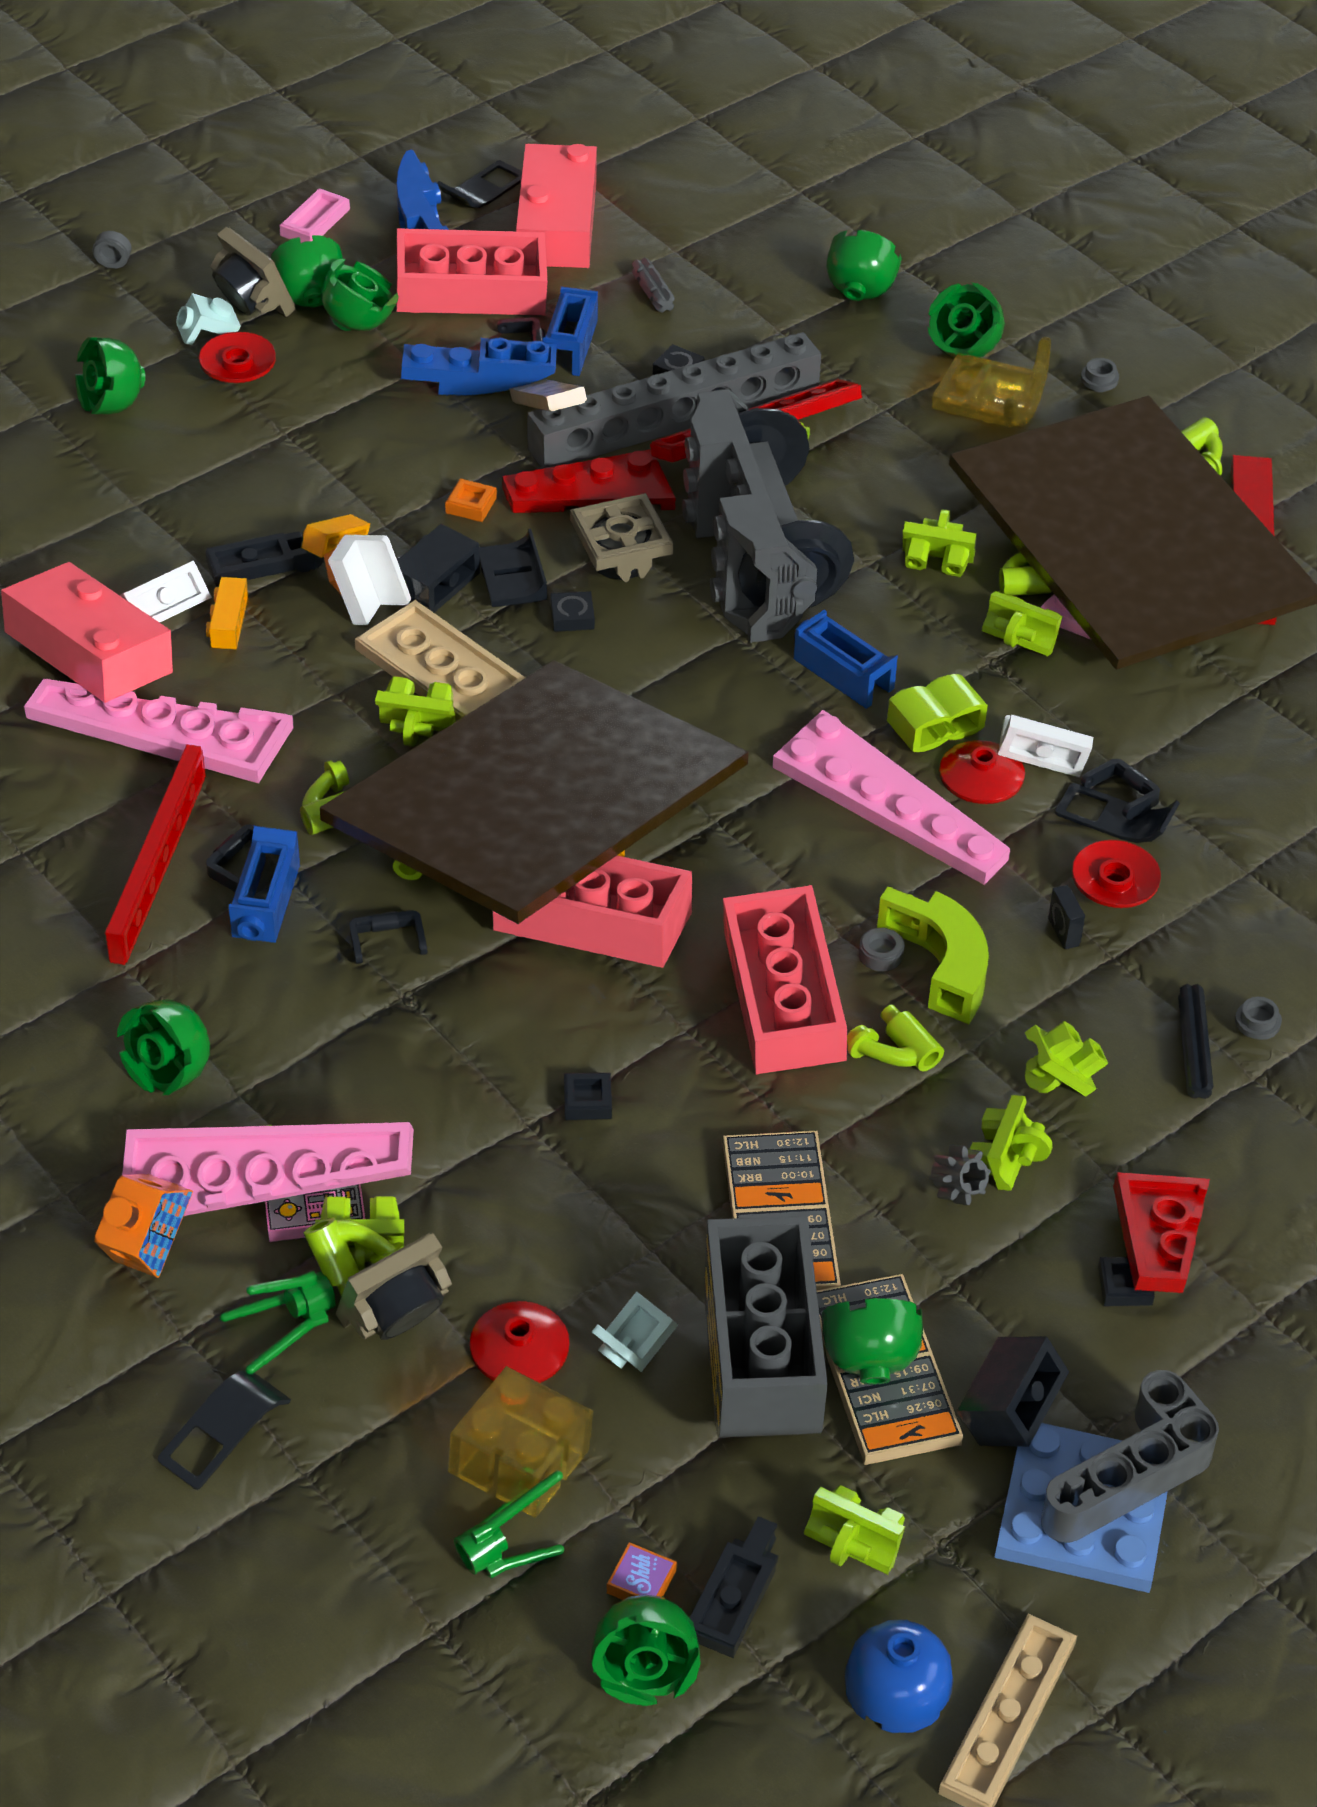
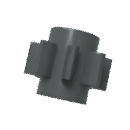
M950 1144L948 1149L949 1155L934 1156L935 1162L932 1166L929 1180H932L939 1189L937 1193L939 1199L953 1200L955 1204L970 1205L971 1195H984L986 1193L985 1187L987 1186L991 1170L981 1161L982 1151L967 1149L964 1145Z

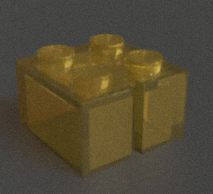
M506 1366L451 1432L448 1472L488 1493L493 1486L495 1454L500 1455L496 1498L511 1504L556 1470H560L563 1473L562 1479L566 1480L589 1451L593 1410ZM561 1480L522 1511L536 1518L560 1488Z

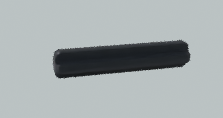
M1184 984L1180 987L1178 1002L1186 1088L1191 1098L1201 1097L1206 1099L1212 1095L1214 1084L1204 989L1199 984L1192 986Z

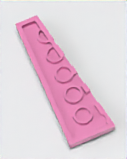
M50 679L42 680L24 706L27 719L180 761L186 744L201 746L205 769L258 784L293 729V716L288 714L242 707L239 713L217 710L216 704L201 701L198 707L176 704V698L160 696L159 699L154 700L139 699L135 692L132 691L104 703L77 683Z
M824 710L817 714L773 755L774 769L983 885L1009 860L1010 848L842 724L837 717L830 715Z
M410 1122L128 1129L126 1132L122 1175L150 1174L192 1190L193 1193L184 1216L411 1175L414 1129Z

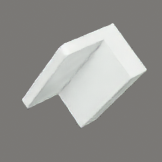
M385 535L343 536L328 562L353 625H368L380 605H408L411 596L389 538Z
M194 560L120 595L159 623L212 598Z
M1011 714V716H1005L1003 721L998 755L1080 777L1092 750L1093 737Z

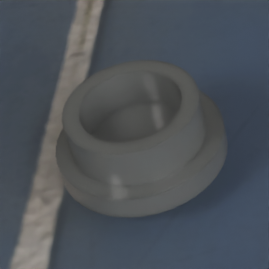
M1094 358L1083 368L1081 381L1094 392H1105L1118 385L1119 373L1115 363L1111 360Z
M1265 997L1247 999L1237 1009L1235 1024L1239 1031L1247 1037L1258 1040L1274 1037L1279 1032L1282 1023L1277 1005Z

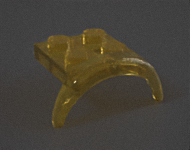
M1048 337L1040 339L1033 370L958 353L932 396V408L954 415L983 420L987 423L1017 428L1024 427L1033 417L1045 388L1050 362L1051 339Z

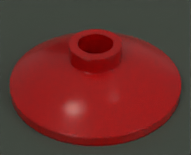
M230 332L216 336L202 347L199 354L202 370L213 379L228 383H244L256 380L266 375L273 368L276 361L273 345L264 337L249 332Z
M973 740L950 748L942 757L939 773L944 786L958 798L977 804H994L1008 800L1018 793L1024 783L1025 769L1021 761L998 755V743Z
M1104 840L1086 846L1077 854L1073 862L1072 877L1079 891L1090 900L1108 907L1129 908L1143 904L1155 895L1160 885L1161 871L1153 856L1143 848L1125 841Z
M526 1301L508 1302L490 1309L479 1318L471 1332L470 1352L476 1367L489 1379L506 1386L527 1387L548 1380L562 1368L569 1353V1334L560 1317L547 1307ZM516 1333H524V1334H526V1335H524V1336H515V1335H513V1334H516Z

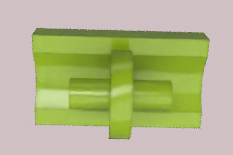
M941 509L939 520L924 518L923 524L905 521L902 551L905 552V566L917 570L926 569L928 556L943 558L942 572L946 575L961 577L967 564L974 561L976 533L963 531V524L949 522L950 510Z
M995 591L990 596L988 613L981 631L1004 639V644L1007 646L1015 647L1017 644L1049 656L1053 653L1063 616L1055 611L1045 610L1024 602L1023 599L1015 596H1008Z
M393 676L386 691L378 690L375 698V704L379 706L380 723L390 724V731L403 733V743L405 746L414 747L419 735L432 737L434 730L442 731L456 722L453 692L450 684L431 683L427 697L414 695L415 686L413 681L408 678Z
M1063 1021L1049 1032L1044 1031L1037 1025L1024 1032L1027 1039L1036 1044L1038 1048V1055L1029 1059L1026 1063L1025 1080L1031 1089L1039 1093H1048L1063 1082L1085 1097L1096 1090L1091 1076L1108 1064L1101 1046L1096 1041L1088 1038L1082 1042L1079 1033L1066 1021Z
M1011 1095L1006 1109L986 1108L982 1118L981 1129L985 1139L993 1140V1143L972 1142L970 1147L971 1150L983 1152L981 1161L991 1170L989 1175L994 1177L998 1190L1011 1191L1021 1165L1030 1166L1032 1161L1038 1162L1047 1159L1053 1148L1052 1140L1044 1132V1125L1039 1122H1032L1024 1112L1027 1103L1025 1096Z
M393 1196L370 1198V1219H350V1198L325 1197L321 1219H315V1223L332 1217L336 1221H354L370 1228L387 1239L391 1244L398 1242L404 1244V1219H399L396 1197ZM346 1242L359 1270L362 1271L365 1269V1262H371L369 1258L374 1252L355 1242Z
M842 1485L836 1487L832 1492L820 1487L814 1495L813 1508L805 1527L804 1535L831 1547L830 1562L838 1566H842L848 1556L888 1575L894 1567L904 1533V1515L888 1507L879 1509L875 1513L860 1505L861 1499L858 1497L857 1492Z

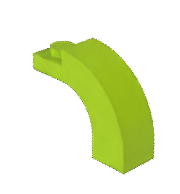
M887 887L880 897L877 928L894 930L903 939L926 948L938 959L940 965L931 978L928 1008L969 1025L981 1005L986 981L989 952L983 930L975 918L963 906L942 893L935 891L930 901L926 902L911 894Z

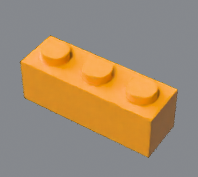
M349 514L307 524L303 532L301 548L322 558L324 554L337 547L344 535H368L370 523Z
M221 577L219 587H215V604L210 606L211 622L206 623V637H210L211 648L237 649L248 601L247 578Z

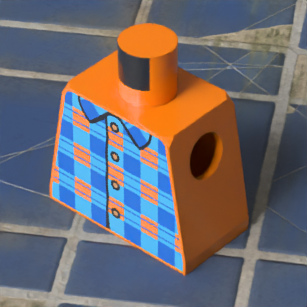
M150 1174L121 1175L116 1182L109 1201L104 1207L103 1217L95 1234V1243L113 1261L159 1278L193 1191Z

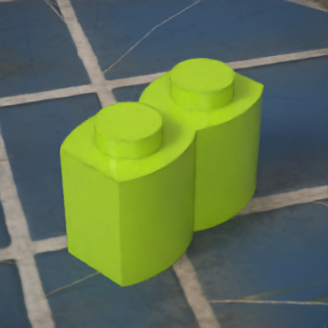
M951 674L934 679L926 687L915 686L897 692L889 699L887 722L912 752H925L942 745L947 740L967 738L985 727L988 705L962 675Z

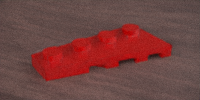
M650 449L502 476V489L513 513L564 512L566 506H578L581 508L645 493L651 504H661V510H675L676 498L657 458L651 456Z

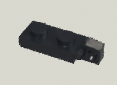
M758 1516L745 1542L737 1538L732 1543L727 1542L690 1616L700 1645L734 1658L776 1572L779 1556L771 1553V1550L776 1541L775 1530L777 1523Z

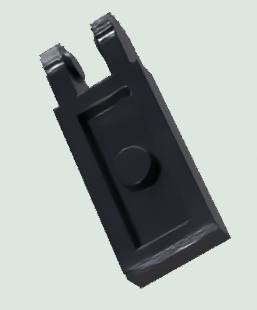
M300 531L288 534L283 532L211 547L205 550L206 562L216 587L219 586L221 577L247 578V580L295 569L302 573L308 572L311 569H319L322 563H324V557L321 558L301 548L303 532Z

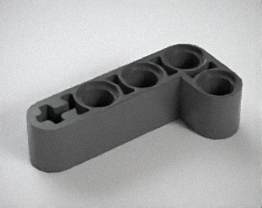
M1156 1370L1148 1373L1143 1378L1135 1409V1421L1141 1429L1140 1432L1063 1472L1049 1482L1042 1509L1041 1526L1051 1539L1065 1543L1077 1541L1202 1473L1209 1467L1219 1433L1218 1422L1209 1409L1176 1373L1168 1370ZM1103 1484H1110V1485H1113V1486H1115V1487H1108V1486L1103 1485Z

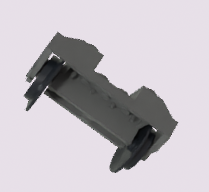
M729 389L698 393L697 409L691 419V436L686 437L684 442L685 454L689 462V468L683 471L684 485L688 493V499H683L682 501L684 520L686 523L692 524L696 538L715 536L717 540V547H712L711 549L712 564L716 577L710 578V592L713 602L720 603L724 617L745 632L750 643L783 638L803 617V612L807 608L814 607L834 595L849 578L854 563L851 541L836 526L823 521L797 519L785 486L791 483L805 466L810 446L807 431L795 416L779 409L754 408L749 410Z

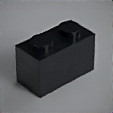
M443 524L438 525L428 535L423 536L407 553L397 558L411 596L409 603L416 600L433 613L480 574L479 543Z
M1047 1336L998 1337L958 1407L957 1412L979 1446L1029 1447L1065 1381L1069 1370Z

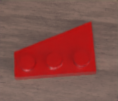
M1117 1172L1113 1189L1135 1290L1183 1293L1210 1179Z

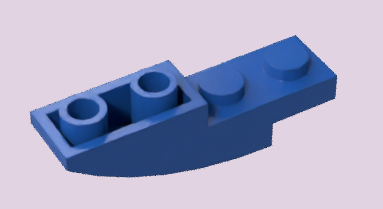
M413 150L406 151L400 162L397 175V202L400 228L449 230L446 225L442 226L439 221L437 204L441 203V193L436 182L432 183L429 178L425 162L421 163Z
M481 338L480 350H470L464 347L446 348L426 344H404L401 379L439 382L438 395H480L502 392L510 388L537 382L554 374L556 371L557 344H548L542 341H512L504 338Z

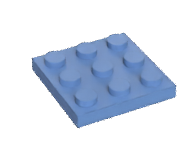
M1041 1423L1030 1446L1017 1447L995 1558L1150 1593L1168 1491L1077 1541L1065 1543L1051 1539L1041 1526L1042 1509L1049 1482L1056 1476L1116 1445L1122 1440ZM1103 1484V1485H1106V1486H1108V1487H1115V1486L1110 1485V1484Z

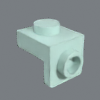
M194 293L191 294L186 305L180 308L176 319L182 339L185 344L193 345L201 329L222 335L238 332L241 327L230 303L221 298L211 299Z
M636 1291L606 1330L597 1324L592 1333L604 1342L598 1351L622 1369L628 1361L642 1372L677 1328L678 1324Z

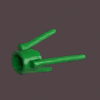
M310 1271L297 1277L250 1285L246 1289L249 1295L285 1291L284 1293L221 1313L220 1320L227 1322L286 1304L294 1318L302 1316L306 1319L247 1365L245 1369L247 1374L255 1373L311 1329L329 1321L326 1311L335 1307V1294L330 1281L322 1272L315 1273V1271Z
M556 1470L535 1486L528 1484L479 1524L454 1538V1545L462 1562L473 1575L485 1569L488 1576L492 1579L506 1570L546 1560L547 1558L564 1553V1547L558 1544L502 1559V1552L508 1549V1543L499 1528L563 1478V1473L560 1470Z

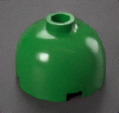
M858 230L856 236H846L847 231L838 233L832 239L826 262L830 282L844 296L855 301L877 298L888 291L897 277L902 261L901 254L897 256L894 253L896 246L885 237L866 230Z
M312 235L313 241L302 243L300 237L293 238L281 244L271 254V259L274 261L294 304L304 307H318L323 304L321 288L326 274L333 261L343 259L340 245L331 238Z
M346 259L333 261L321 288L322 303L332 318L333 323L345 331H370L383 324L392 313L399 298L398 293L393 296L389 291L392 283L377 270L364 263L356 261L354 267L343 265Z
M958 283L949 286L938 294L929 309L928 314L931 317L928 334L941 351L955 359L970 361L981 358L992 351L1002 338L1005 326L1002 307L992 292L979 283L962 286Z
M88 337L82 343L76 362H83V374H75L77 395L82 408L85 411L92 409L91 414H115L130 407L145 384V370L140 365L134 351L122 341L112 338Z
M164 999L143 1003L124 1014L117 1028V1038L124 1035L125 1050L119 1052L125 1069L143 1090L150 1093L155 1091V1087L164 1092L162 1095H170L184 1088L201 1075L210 1056V1041L205 1025L189 1006L178 1001Z
M873 1298L865 1299L866 1307L850 1311L849 1301L827 1307L822 1312V1332L827 1352L834 1364L844 1372L860 1375L861 1383L870 1385L890 1382V1374L903 1371L916 1359L922 1346L923 1320L921 1308L917 1310L915 1303L898 1299Z
M647 1594L632 1596L614 1604L599 1621L592 1645L593 1671L601 1679V1687L610 1696L624 1703L649 1706L657 1704V1699L654 1696H665L674 1692V1698L684 1694L695 1682L701 1664L697 1634L693 1622L677 1604L660 1596Z

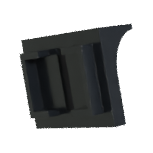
M528 529L527 534L523 538L513 543L479 547L480 567L491 607L548 600L547 581L531 529Z

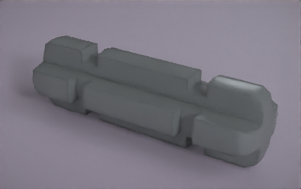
M646 257L641 260L636 259L632 263L634 267L632 273L639 281L648 298L652 301L656 310L661 313L666 310L671 311L675 306L673 303L675 297L652 262Z

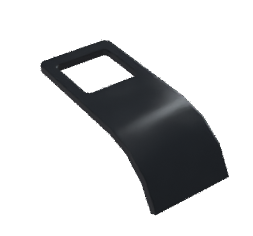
M498 160L458 187L452 188L440 181L437 184L442 192L471 207L481 208L521 183L522 171ZM497 168H501L517 177L503 187H498L483 179Z
M1072 783L1058 804L1055 814L1121 840L1143 843L1152 842L1164 833L1180 803L1176 800L1168 807L1149 809L1132 819H1127L1122 815V811L1129 802ZM1076 793H1082L1107 803L1097 821H1092L1066 811Z
M238 1371L227 1378L207 1398L160 1453L158 1461L193 1489L198 1490L212 1476L250 1429L268 1411L279 1405L289 1404L292 1399L256 1373L250 1375L246 1371ZM196 1427L223 1445L222 1450L199 1476L193 1475L171 1458L172 1453Z

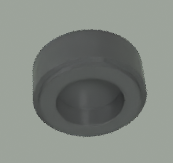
M104 231L97 236L92 252L98 263L107 268L117 269L123 267L128 262L132 248L129 240L121 233Z
M888 928L870 929L860 939L859 958L866 967L872 970H893L903 960L904 940L897 932Z

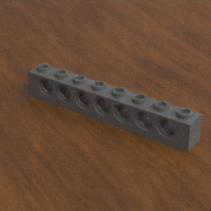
M801 332L586 395L587 400L582 404L552 412L543 409L528 412V450L539 466L544 469L579 462L691 428V419L697 409V395L701 392L729 389L748 409L819 385L821 352L806 334Z

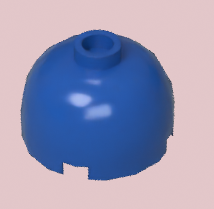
M888 1620L869 1628L855 1642L845 1670L846 1696L856 1714L864 1720L867 1716L872 1721L880 1723L882 1730L890 1733L916 1732L932 1725L940 1717V1711L949 1701L953 1687L950 1654L941 1639L921 1624L909 1620Z

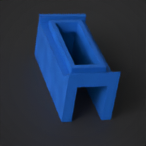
M561 286L560 296L546 337H543V342L557 344V350L572 351V375L580 376L598 321V291ZM567 321L578 322L574 334L563 333Z
M822 610L811 619L804 620L796 628L794 635V660L867 709L872 705L874 683L888 693L894 690L898 655L887 657L829 618L826 610Z
M254 826L252 844L232 904H229L232 937L276 943L300 868L297 831ZM265 853L280 855L266 900L254 898L266 862Z

